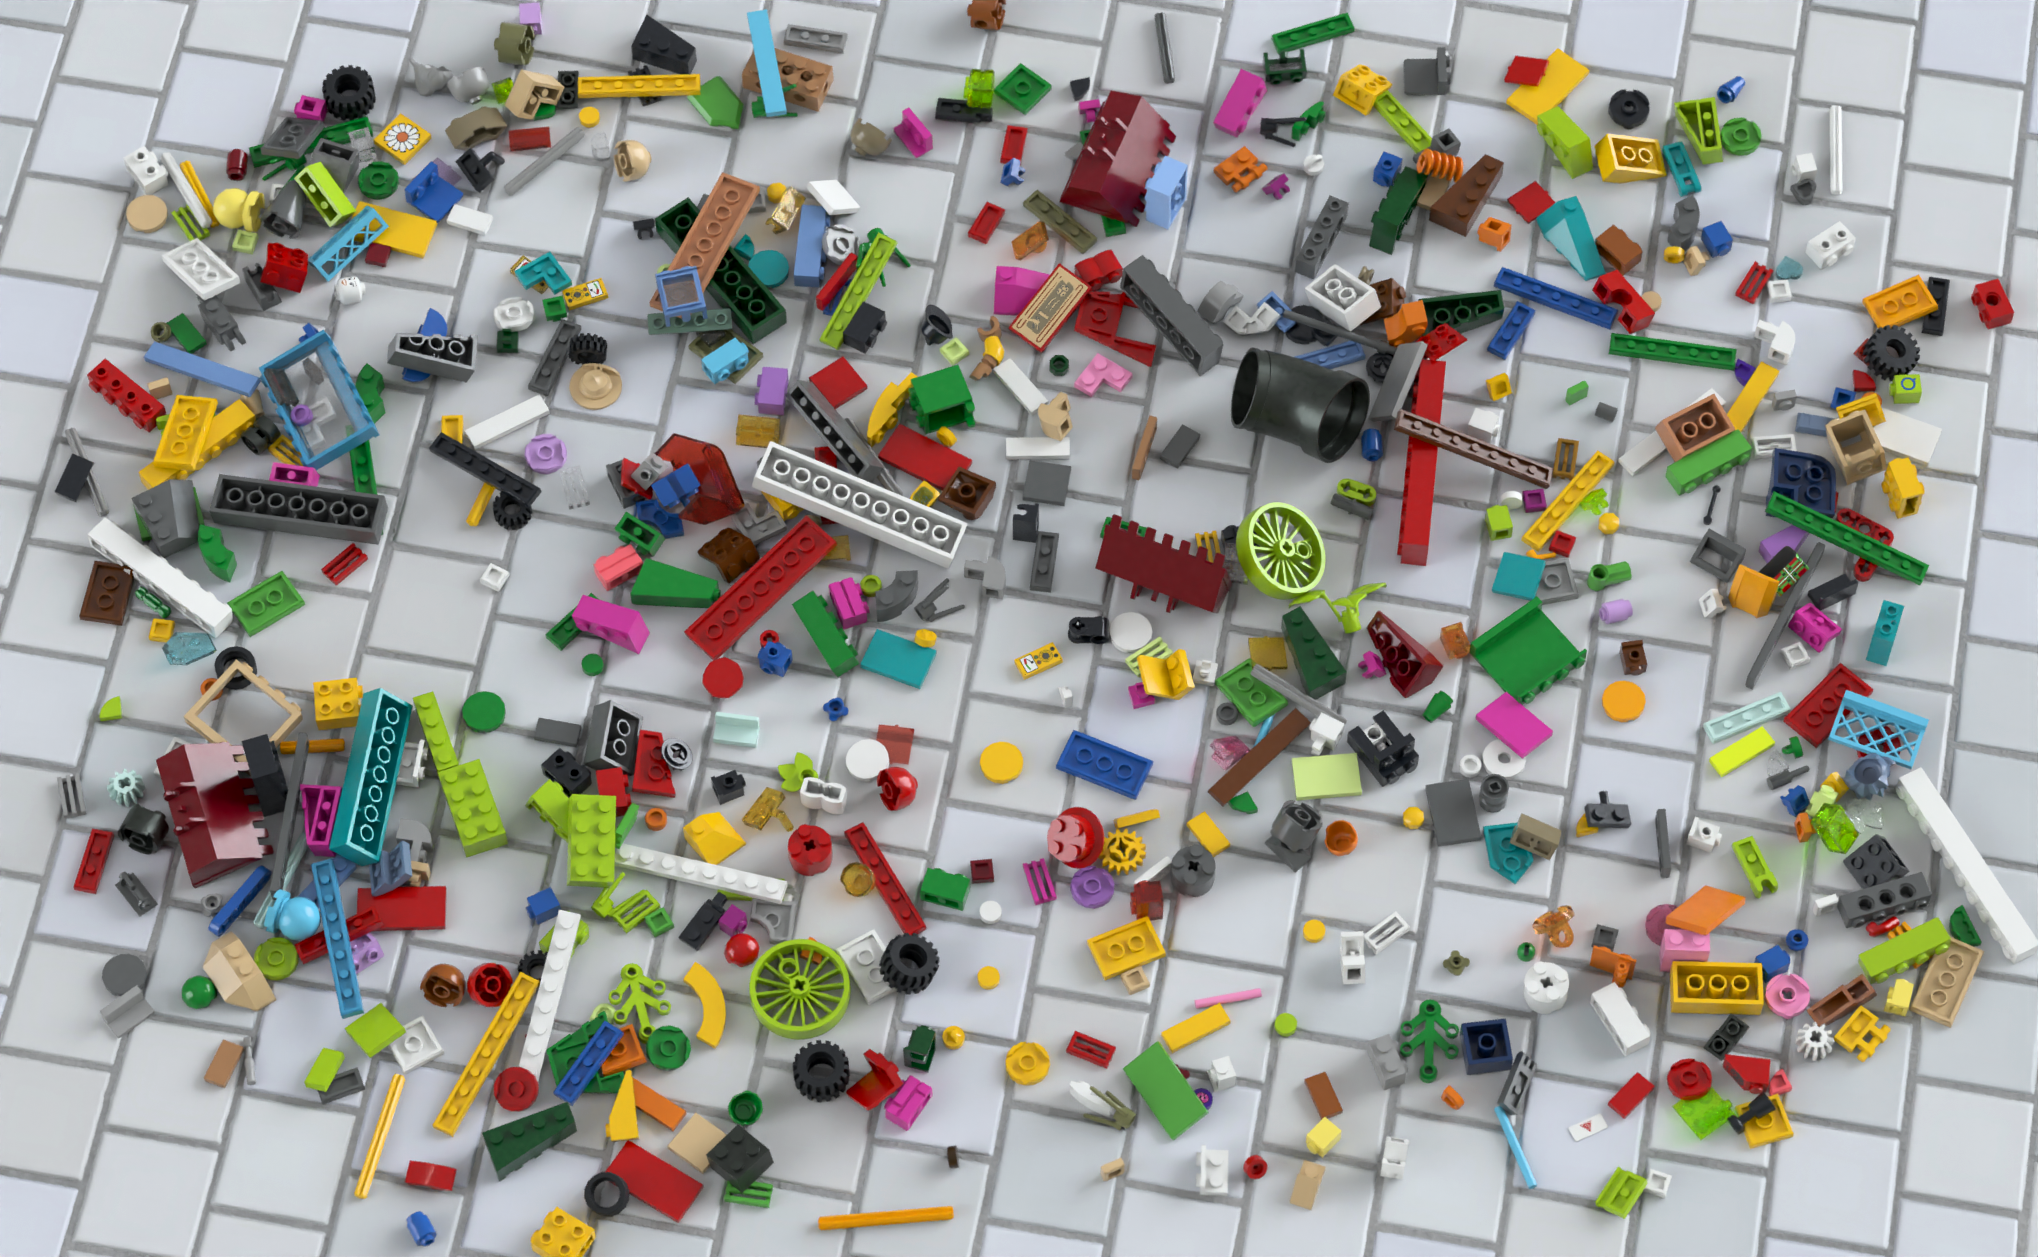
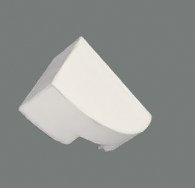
M1068 686L1059 687L1064 707H1072L1073 695L1071 690L1068 689Z

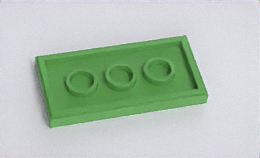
M1155 1042L1123 1068L1172 1140L1178 1138L1209 1113L1160 1042Z

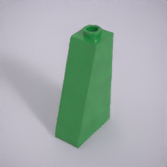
M646 558L630 596L632 604L709 608L714 604V601L716 602L720 598L721 590H719L717 580Z

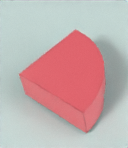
M1783 1069L1777 1071L1770 1081V1096L1775 1094L1781 1095L1792 1090V1086Z

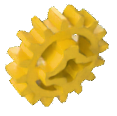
M1117 828L1116 834L1109 831L1108 838L1104 837L1103 850L1099 856V859L1102 860V866L1109 865V872L1115 869L1117 870V875H1120L1121 871L1129 875L1130 869L1136 872L1137 865L1142 866V859H1146V852H1144L1146 844H1141L1142 837L1136 838L1135 831L1129 834L1128 828H1125L1122 833ZM1120 847L1125 853V857L1123 856V853H1121Z

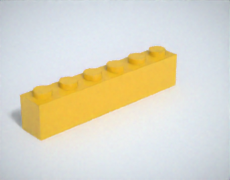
M240 399L213 417L194 471L200 470L205 463L212 458L218 457L227 447L236 444L241 438L240 435L249 427L254 428L255 415ZM151 462L138 473L141 482L149 490L169 479L186 480L194 471L154 467L153 462Z

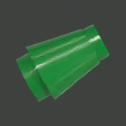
M1443 691L1435 693L1422 716L1432 723L1451 708L1453 700Z

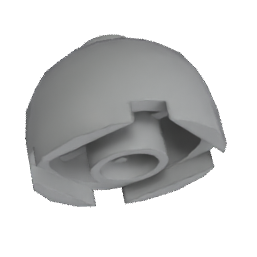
M482 67L464 71L461 77L457 78V76H454L447 82L453 97L463 103L470 102L471 104H476L482 101L481 97L486 94L489 88L488 76Z

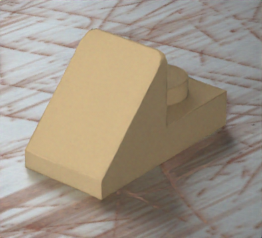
M1304 1160L1295 1181L1290 1199L1291 1204L1312 1210L1325 1173V1166Z

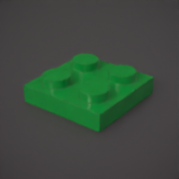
M1020 63L994 88V94L1026 115L1052 89V85Z

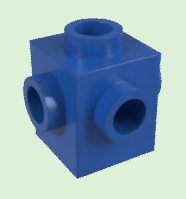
M768 641L765 647H761L757 657L760 668L764 672L776 674L780 677H784L793 661L792 650L787 649L781 643H773L771 641Z

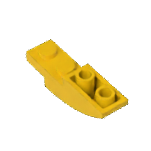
M911 372L898 386L890 382L878 398L871 413L867 430V442L871 448L876 443L878 444L882 441L889 429H893L898 422L897 410L899 411L903 407L906 399L910 396L908 388H911L910 379L918 377Z

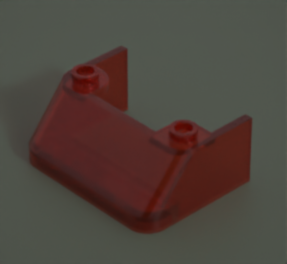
M673 433L654 453L662 458V460L671 462L673 471L688 463L701 486L697 487L699 492L695 493L696 497L678 514L680 519L707 525L734 515L745 506L726 457L718 446Z

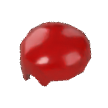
M736 934L725 945V958L728 963L736 964L739 967L750 965L758 958L759 944L755 938L748 934Z

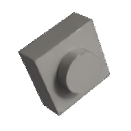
M1795 390L1774 393L1772 400L1774 411H1785L1793 408L1797 398Z

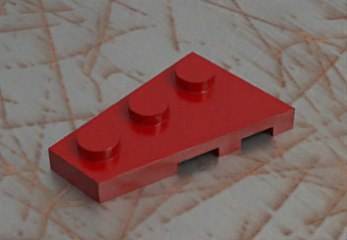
M639 731L632 792L675 798L676 793L672 784L671 771L669 766H666V761L661 759L662 753L659 751L662 743H664L661 732Z

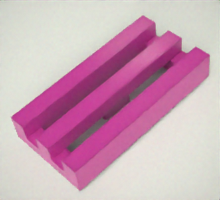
M1044 858L1038 862L1024 863L1023 869L1035 905L1057 900ZM1038 867L1042 869L1050 896L1046 894ZM1031 869L1034 870L1043 898L1039 899L1030 873Z

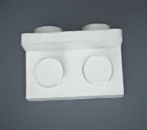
M1202 1145L1201 1152H1197L1196 1166H1201V1173H1196V1187H1200V1195L1227 1196L1228 1150H1206V1145Z

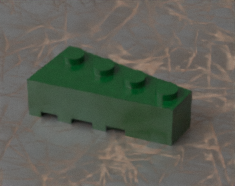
M567 1101L482 1132L500 1182L506 1178V1175L514 1170L517 1171L532 1158H537L549 1147H554L577 1132V1128Z

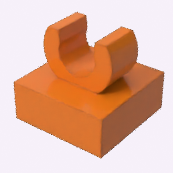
M1807 812L1799 813L1794 822L1799 843L1808 842L1811 834L1818 833L1817 828L1821 827L1819 819L1809 820Z

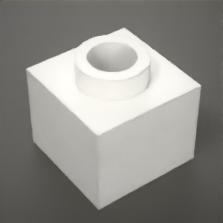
M1812 153L1796 155L1795 162L1792 164L1793 176H1797L1798 182L1805 179L1815 181L1817 167Z

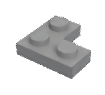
M746 503L729 512L739 532L750 538L754 546L787 530V526L777 510L757 518L749 503Z

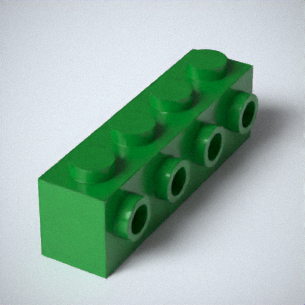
M811 591L792 604L829 667L837 677L859 664L856 656L859 655L852 644L848 645L845 641L848 639V636L842 627L837 628L835 623L838 620L832 611L828 613L825 607L828 604L822 595L817 596L814 591Z

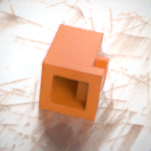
M1489 217L1478 228L1479 241L1495 246L1497 251L1501 252L1510 242L1512 225Z

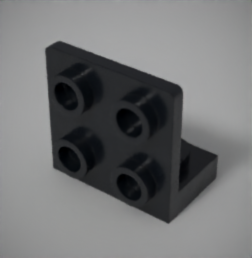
M1875 834L1843 860V863L1862 889L1885 883L1894 875L1903 877L1910 872L1886 838Z

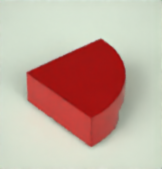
M1853 370L1854 392L1876 390L1874 380L1867 373Z

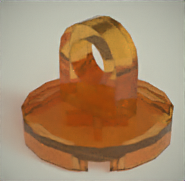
M1569 905L1558 907V912L1548 911L1538 917L1532 926L1535 934L1547 933L1555 947H1569L1574 940V934L1568 921L1575 915L1572 907ZM1561 931L1565 934L1563 943L1559 940V933Z

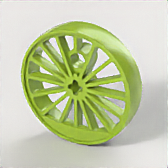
M1273 502L1253 510L1242 520L1236 536L1237 555L1244 573L1257 589L1272 598L1289 600L1309 592L1319 583L1325 570V549L1317 528L1302 511L1286 503ZM1265 513H1268V514H1269V516H1270V523H1269V521H1268L1267 516H1266ZM1278 516H1281V517H1282V522H1281V527H1280V529H1279ZM1257 518L1259 519V521H1260L1262 527H1261V526L1259 525V523L1256 521ZM1290 522L1294 526V529L1286 538L1287 528ZM1299 531L1304 540L1292 543L1291 540ZM1253 542L1256 543V544H1258V545L1261 546V547L1254 546V545H1253ZM1256 553H1263L1268 555L1263 556L1261 558H1257ZM1270 558L1267 564L1262 567L1260 561ZM1309 559L1310 565L1304 563L1303 561ZM1272 566V568H1271V573H1270V576H1269V575L1267 574V571H1268L1269 568ZM1300 569L1309 574L1308 578L1300 571ZM1296 578L1303 585L1302 588L1299 587Z
M793 939L773 946L759 958L751 973L749 995L757 1018L768 1030L781 1037L803 1040L820 1036L838 1024L849 1005L851 984L844 962L831 948L813 940ZM808 950L810 954L803 976H800L798 952ZM792 952H793V953H794V956H795V959H793V958H785V959H784V958L782 957V955H785V954H788V953H792ZM814 953L821 954L824 957L823 961L807 978ZM777 958L780 960L779 971L769 965ZM828 962H831L836 967V969L814 980ZM787 967H792L795 969V971L792 974H786L783 972L784 969ZM766 969L784 983L761 978L760 975ZM838 974H841L843 979L842 983L819 985ZM759 983L783 990L756 992V987ZM844 989L842 998L820 993L821 991ZM782 996L763 1007L760 1006L757 1000ZM816 998L838 1003V1006L832 1011ZM786 1002L773 1018L765 1013ZM800 1002L802 1026H791L798 1003ZM803 1002H805L815 1021L807 1025L805 1023ZM810 1002L827 1014L819 1018ZM793 1004L787 1025L778 1022Z

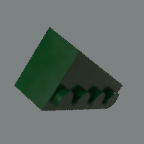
M1405 166L1402 173L1398 172L1394 180V186L1390 185L1387 191V198L1381 200L1379 211H1375L1372 216L1371 222L1374 224L1369 243L1370 247L1390 255L1393 254L1395 242L1400 240L1404 226L1408 224L1412 212L1417 206V201L1427 183L1428 175L1422 172L1418 173L1417 170Z
M1501 290L1418 299V301L1423 300L1428 321L1425 333L1421 337L1444 323L1461 334L1502 319L1504 313Z
M1301 606L1283 615L1281 629L1306 694L1316 700L1346 683V670Z

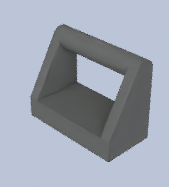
M1709 528L1690 562L1728 583L1744 560L1746 549ZM1706 547L1733 562L1727 573L1699 558Z

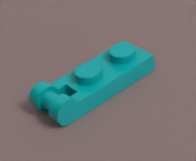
M1680 141L1663 146L1662 152L1678 187L1679 195L1683 197L1687 196L1690 192H1701L1700 181L1683 142ZM1690 180L1691 184L1686 185L1684 181Z

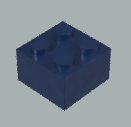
M1506 1018L1461 1023L1460 1040L1467 1075L1511 1070L1513 1056Z

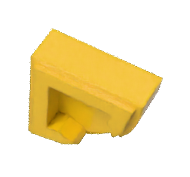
M1585 813L1579 819L1576 826L1577 838L1598 833V827L1587 826Z

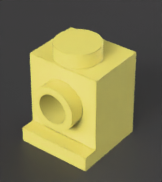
M1896 979L1894 987H1889L1884 1011L1906 1017L1914 984L1909 983L1905 979Z

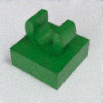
M563 295L542 300L547 321L553 320V322L561 321V318L567 317Z

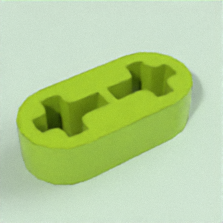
M1347 478L1342 479L1338 483L1337 494L1352 500L1357 499V502L1366 506H1372L1375 503L1376 490L1373 487ZM1346 486L1350 487V490H1348L1347 492L1343 491V489H1345ZM1366 493L1370 494V497L1367 499L1363 498Z

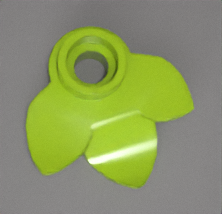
M797 752L794 764L778 766L779 774L785 780L781 788L789 792L800 790L806 777L819 779L818 773L813 769L812 760L800 752Z

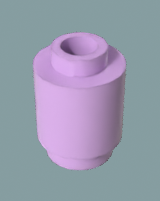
M1624 599L1602 603L1599 609L1600 618L1606 624L1627 620L1628 617L1633 615L1632 605L1629 600Z

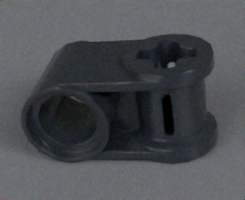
M1102 616L1074 617L1069 622L1068 638L1076 644L1107 643L1109 641V620Z

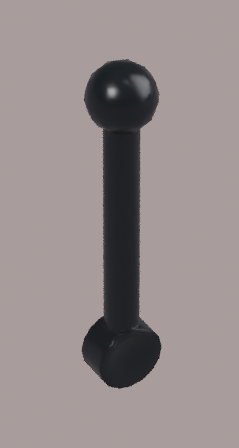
M1718 485L1712 488L1713 495L1708 513L1703 519L1705 525H1710L1712 522L1711 514L1717 493L1721 491Z

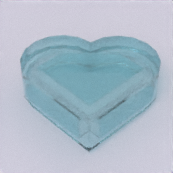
M1785 256L1776 269V278L1778 280L1799 279L1802 276L1803 267L1800 263Z

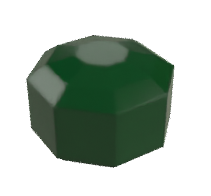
M1055 355L1050 359V372L1055 376H1064L1069 372V360L1064 355Z

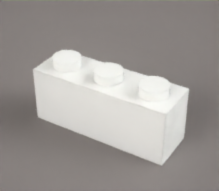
M1613 982L1592 993L1590 1003L1626 1057L1647 1046L1651 1033L1645 1023H1641L1636 1008L1633 1005L1630 1006L1626 1000L1627 995L1625 991Z

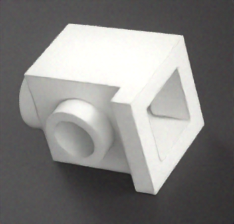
M1695 817L1686 845L1712 853L1713 847L1719 846L1722 834L1719 833L1720 827Z
M1226 1056L1213 1060L1211 1069L1207 1071L1213 1091L1217 1092L1235 1086L1236 1074L1230 1057Z

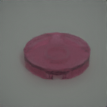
M1670 904L1658 905L1651 909L1647 915L1645 922L1646 934L1655 944L1661 946L1665 929L1685 930L1666 924V916L1674 911L1677 906Z

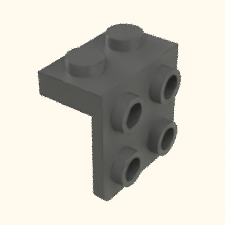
M1437 47L1436 59L1404 60V92L1406 95L1446 94V85H1450V72L1446 71V68L1450 67V56L1446 55V47Z

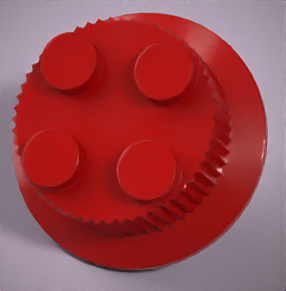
M1072 807L1063 811L1058 818L1051 822L1048 829V851L1056 859L1058 858V860L1071 868L1081 869L1092 865L1101 855L1104 846V831L1101 822L1093 812L1083 807Z

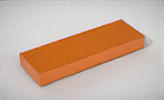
M633 1078L636 1108L674 1131L686 1116V1111Z

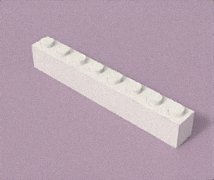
M104 518L87 534L89 545L115 564L129 566L134 570V579L214 638H217L233 622L232 609L228 604L219 602L210 591L206 592L200 588V585L195 580L185 577L179 568H173L164 557H158L149 546L139 543L131 533L127 534L116 522H111ZM124 569V571H126L128 574H130V571H131V570H129V569Z

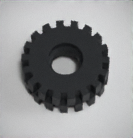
M1886 325L1884 328H1879L1865 343L1863 355L1867 356L1864 358L1865 363L1869 362L1868 369L1870 371L1872 369L1876 371L1874 373L1875 376L1880 374L1882 375L1881 379L1886 380L1889 377V381H1893L1894 375H1908L1917 365V361L1920 359V355H1918L1920 348L1915 347L1918 342L1916 339H1911L1913 335L1910 332L1908 335L1904 333L1906 329L1901 328L1898 330L1896 325H1893L1891 328L1890 325ZM1886 346L1895 349L1899 358L1892 357L1887 352Z

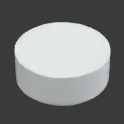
M1516 491L1503 493L1501 495V506L1507 505L1508 510L1518 509L1522 506V495Z
M1466 755L1460 761L1459 770L1463 776L1473 778L1480 773L1482 764L1478 757Z
M986 901L981 905L980 918L983 922L994 924L1001 919L1002 909L997 902Z

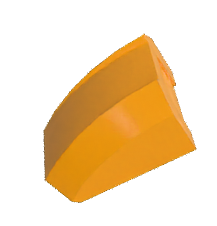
M1740 564L1728 596L1732 608L1741 609L1754 615L1756 618L1768 615L1775 601L1780 581Z

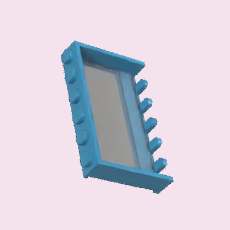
M324 330L259 367L262 374L260 380L265 387L269 388L270 392L267 394L273 404H277L278 408L275 410L280 419H284L286 424L283 426L288 435H292L294 439L292 445L297 452L301 453L300 461L303 466L318 470L372 437L376 438L380 435L331 337ZM300 404L308 406L313 413L312 421L303 427L297 426L290 417L292 409Z

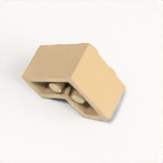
M520 70L505 106L517 117L533 120L540 103L557 105L565 87L551 75Z

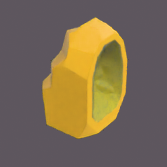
M923 481L909 499L931 507L938 500L940 493L929 483Z

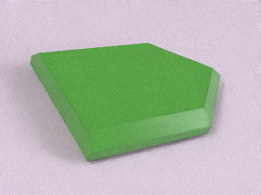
M716 76L701 85L700 95L687 96V99L710 126L719 127L720 125L728 126L731 129H739L744 104L720 76Z

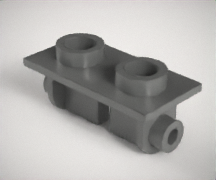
M122 872L119 875L120 880L115 886L139 917L158 905L134 873Z

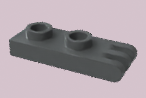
M1522 1051L1516 1055L1497 1102L1510 1115L1518 1114L1537 1067V1064Z

